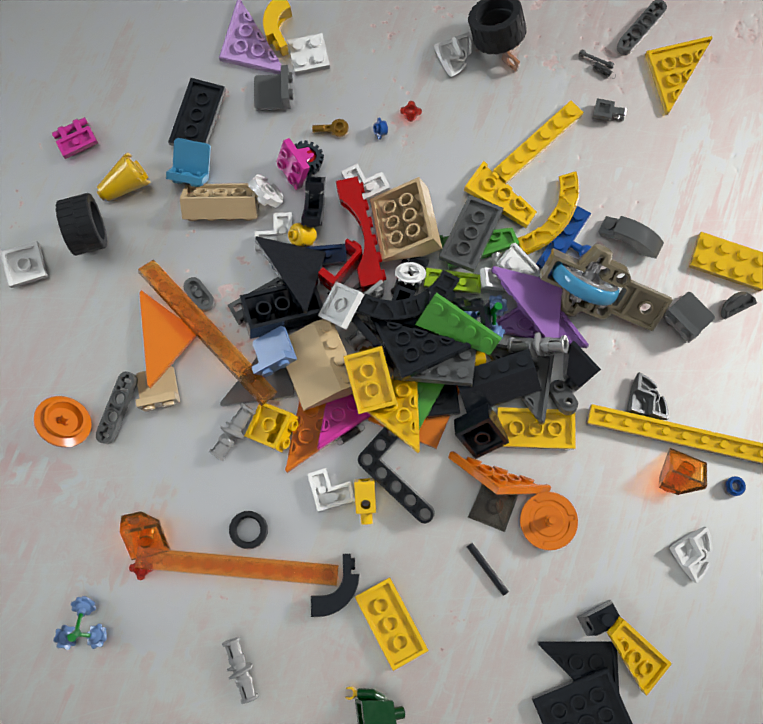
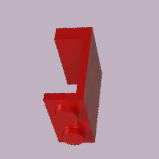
M348 238L345 240L346 253L351 258L335 276L324 267L318 272L320 284L329 291L332 290L335 282L344 285L358 268L363 255L362 247L358 242L350 241Z

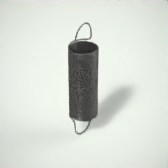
M598 61L592 65L594 66L593 68L607 77H610L613 72Z
M356 426L342 435L340 438L343 444L361 433V431Z

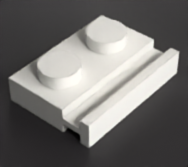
M511 243V247L505 251L496 264L500 268L534 276L539 267L516 243Z

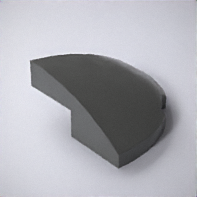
M640 372L637 373L631 388L627 412L659 420L669 419L667 403L664 396L660 397L659 392L656 390L658 386L646 375Z

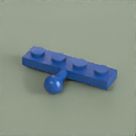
M579 206L576 207L568 225L549 243L537 261L536 265L540 269L546 263L552 248L565 254L569 248H572L579 252L580 257L591 248L590 245L582 246L575 242L576 237L590 218L591 213Z

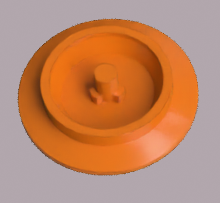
M54 396L45 399L38 405L33 417L35 429L40 437L57 447L77 446L88 437L91 431L92 424L88 411L81 403L69 397Z
M542 492L531 497L523 506L520 515V526L526 539L535 547L543 550H557L566 546L574 538L578 528V517L574 506L567 498L554 492Z

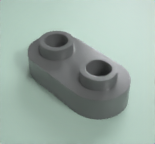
M191 277L184 282V291L199 310L206 312L214 307V297L198 278ZM193 286H197V290L192 291L191 289ZM204 300L209 301L207 305L202 304Z
M562 380L552 381L550 383L549 395L556 407L564 415L574 414L578 408V401L571 389Z

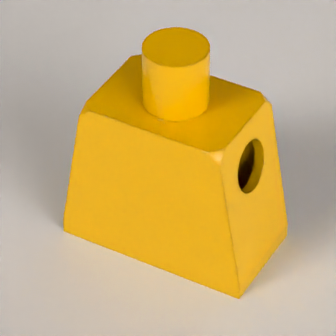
M373 478L355 479L356 514H360L362 525L373 524L372 513H376L375 480ZM363 500H368V501H369V505H368V506L362 505V501H363Z

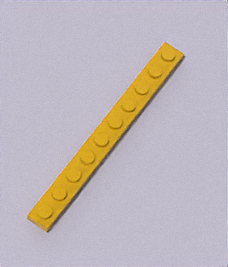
M594 404L590 405L587 424L763 464V443Z

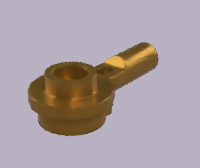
M336 119L329 125H312L313 132H331L332 135L337 137H343L349 129L348 123L343 119Z

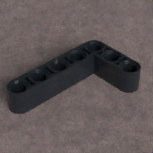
M384 427L359 454L358 464L419 522L429 523L435 516L434 508L382 460V457L399 440L397 436H392L389 430ZM380 439L384 440L386 444L385 449L382 451L376 447V443ZM366 454L371 455L373 459L370 465H366L363 462V457ZM380 467L385 468L387 471L385 478H380L377 474ZM394 481H398L401 484L399 492H395L391 487ZM407 495H413L416 498L415 505L407 504ZM421 509H428L431 513L430 518H422L420 515Z

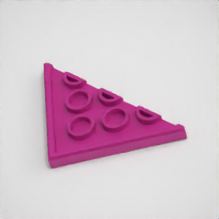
M353 394L326 403L317 446L318 450L371 417L367 412L358 414Z

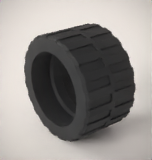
M480 0L472 7L468 14V23L474 44L482 53L490 55L506 53L513 50L525 38L527 30L520 0Z
M90 193L61 199L56 202L55 210L60 232L67 248L73 255L77 256L107 247V234L98 205Z

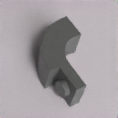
M606 216L598 231L601 236L628 243L638 251L639 255L657 259L664 244L661 237L652 229L624 216H620L619 219Z

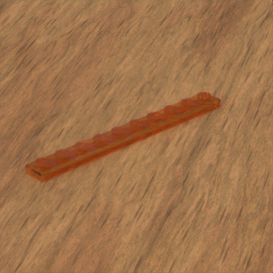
M154 259L138 269V273L261 406L277 395V391L262 375L253 373V365Z
M138 547L134 568L337 586L339 565Z

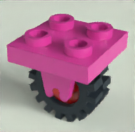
M288 138L283 140L276 162L278 168L286 175L288 182L297 190L302 188L307 175L311 176L319 172L324 160V154H322V149L318 150V145L313 146L314 142L308 144V141L305 140L304 143L299 141L298 144H293L291 139Z

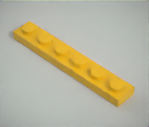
M569 101L494 168L493 172L495 171L500 176L499 178L507 184L573 125L584 112L575 103Z

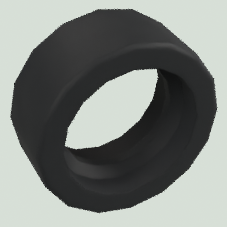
M253 511L238 513L229 525L231 540L236 546L243 549H253L260 546L268 534L266 520L260 514ZM246 518L255 519L260 526L259 536L251 542L241 540L237 534L238 524Z

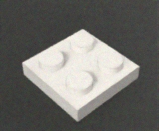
M322 33L288 40L295 75L330 69Z
M37 241L0 252L9 287L15 288L48 278L40 244Z
M335 282L318 316L347 329L365 294Z

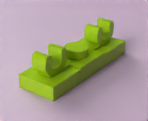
M426 268L424 288H428L434 283L441 273V269ZM445 270L460 278L453 289L454 292L480 295V274Z

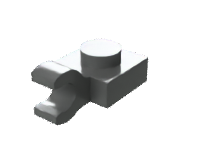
M597 98L593 118L611 121L612 117H614L616 120L623 121L627 109L614 107V101Z

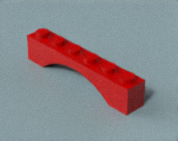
M358 176L336 181V188L340 205L348 210L356 219L364 236V252L357 268L361 291L364 292L369 290L379 280L384 282L387 279L385 270L380 268L379 263H382L380 251L376 252L375 245H378L376 234L371 232V228H373L371 216L368 217L366 212L369 210L367 199L363 200L362 196L365 193L363 182L359 183Z

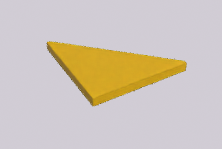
M712 36L646 51L645 56L665 115H668L713 39Z
M392 375L391 382L397 404L367 413L415 452L419 453L418 382L394 380Z

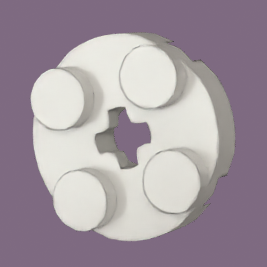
M257 174L248 184L249 188L257 194V200L262 205L266 206L268 204L277 208L284 199L282 192L274 183L272 185L267 183L268 178Z

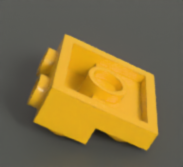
M260 401L244 436L282 453L290 445L289 436L298 427V417L291 412Z

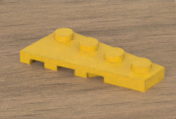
M483 161L466 184L464 191L476 198L503 207V215L527 228L537 211L521 196H517L512 191L513 188L509 184L506 185L499 178L500 176L495 171L492 172L488 168V164Z
M619 616L606 633L639 688L647 696L672 663Z

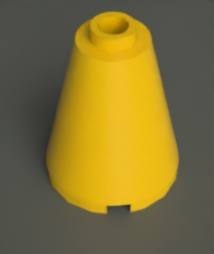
M128 152L119 159L98 184L97 194L102 200L111 201L150 183L149 180H146L149 177L137 160L133 162L130 159L132 155Z

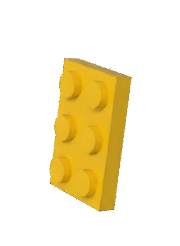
M382 346L343 356L358 414L397 404Z

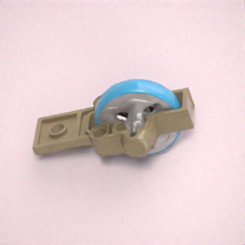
M594 244L580 258L572 257L552 248L546 263L539 271L540 278L563 289L560 309L567 315L575 317L582 311L598 319H606L613 314L653 332L673 301L672 297L631 280L628 268L624 264L612 260L613 252L604 245ZM619 274H625L623 277L617 278ZM643 304H650L648 310H640ZM600 306H605L603 309H597Z

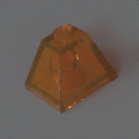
M670 448L659 475V488L676 495L706 489L707 463Z
M141 511L121 516L119 532L131 560L171 552L160 520Z

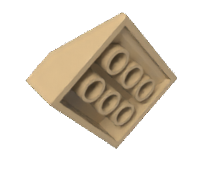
M420 177L370 199L383 262L426 256L442 249L429 189Z
M321 319L288 335L297 360L290 363L286 368L303 411L353 394L343 358L347 353L335 324Z

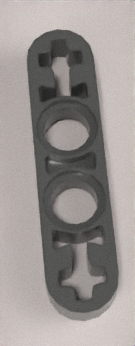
M654 0L620 38L617 44V51L620 54H630L662 18L667 9V5L663 0ZM659 7L660 9L654 14L655 8ZM643 18H649L652 23L645 24ZM638 30L641 36H634L632 31ZM628 40L631 41L629 46L623 47V45H625L628 42Z
M125 371L118 376L96 431L98 442L110 444L115 440L138 383L135 374ZM125 378H129V379L131 380V382H130V383L124 382V381H125ZM121 387H122V388H125V389H128L127 392H126V391H123V390H120ZM122 393L125 399L121 404H118L116 398ZM115 411L117 419L111 422L109 415ZM106 424L112 425L113 428L107 427ZM104 432H107V434H109L108 438H105V436H103Z

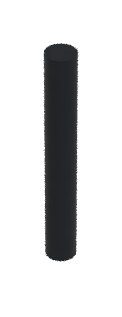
M473 542L470 543L467 549L503 596L509 592L507 587Z

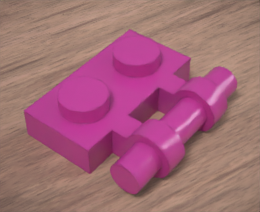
M85 117L79 120L75 119L72 121L73 123L65 127L60 126L57 128V131L52 132L55 139L62 137L56 143L65 159L98 144L90 126L82 128L88 124Z

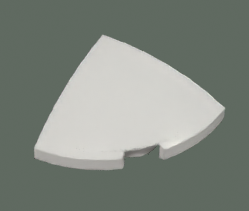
M470 32L434 45L436 53L450 77L461 72L467 65V57L472 52Z
M702 527L688 534L669 547L679 565L694 583H698L702 579L710 564L706 561L708 559V552L712 551L711 537L707 527Z

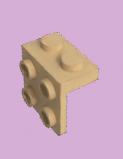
M172 366L168 368L151 389L147 385L146 371L136 374L140 398L135 399L137 408L144 412H149L157 407L163 406V408H167L180 403L175 370Z

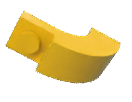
M272 0L264 12L263 28L267 43L269 45L273 44L275 50L280 51L283 57L288 55L289 52L287 43L280 32V27L285 20L292 17V11L287 0Z

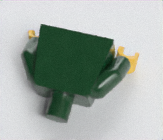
M353 686L346 688L353 691V696H346V699L358 698L355 699L358 724H397L396 720L405 718L404 707H394L393 700L387 699L385 694L369 688H359L358 690Z

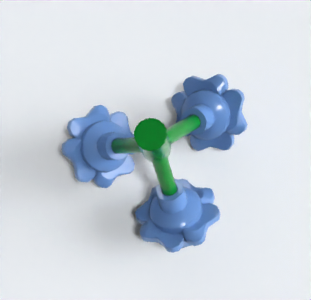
M491 295L489 301L492 331L503 338L505 329L498 325L496 316H503L504 311L508 310L506 305L507 299H502V295ZM464 311L476 320L480 317V312Z
M86 596L77 597L75 601L71 602L72 611L77 612L78 616L76 626L62 625L61 629H56L53 641L57 643V648L69 650L71 646L76 645L78 637H86L88 640L87 645L91 646L92 649L103 646L107 639L106 628L102 627V624L99 623L96 626H91L90 631L87 633H82L79 629L82 618L96 610L95 602Z

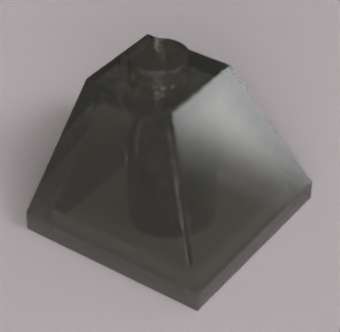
M480 483L468 518L505 532L518 495H497Z

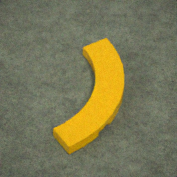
M577 171L558 176L560 182L559 201L547 221L541 227L517 238L519 247L527 255L553 241L565 229L573 217L579 199Z

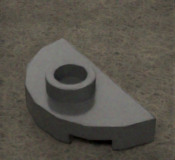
M741 291L735 293L724 303L721 317L727 319L757 304L756 298L748 292Z

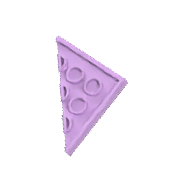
M237 0L219 60L265 72L281 74L279 59L272 48H270L242 1Z

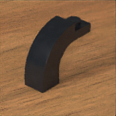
M343 554V579L339 588L328 595L311 596V617L332 615L343 609L355 595L360 574H352V570H355V558H351V554Z

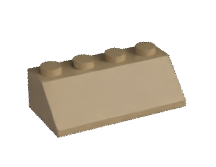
M249 183L203 184L200 187L186 184L180 196L182 219H188L189 221H197L199 219H207L208 221L244 219L249 221L257 219L259 212L258 196L249 188Z

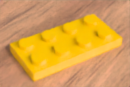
M704 232L699 233L689 268L760 292L763 290V252Z
M497 407V416L509 439V443L502 447L576 449L575 413L564 415L558 409H547L545 423L541 425L528 408Z
M390 577L355 596L393 671L429 651Z

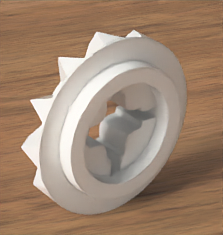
M413 262L402 263L395 271V277L398 278L399 282H404L405 285L411 284L414 286L415 283L421 284V281L425 280L426 276L424 267Z

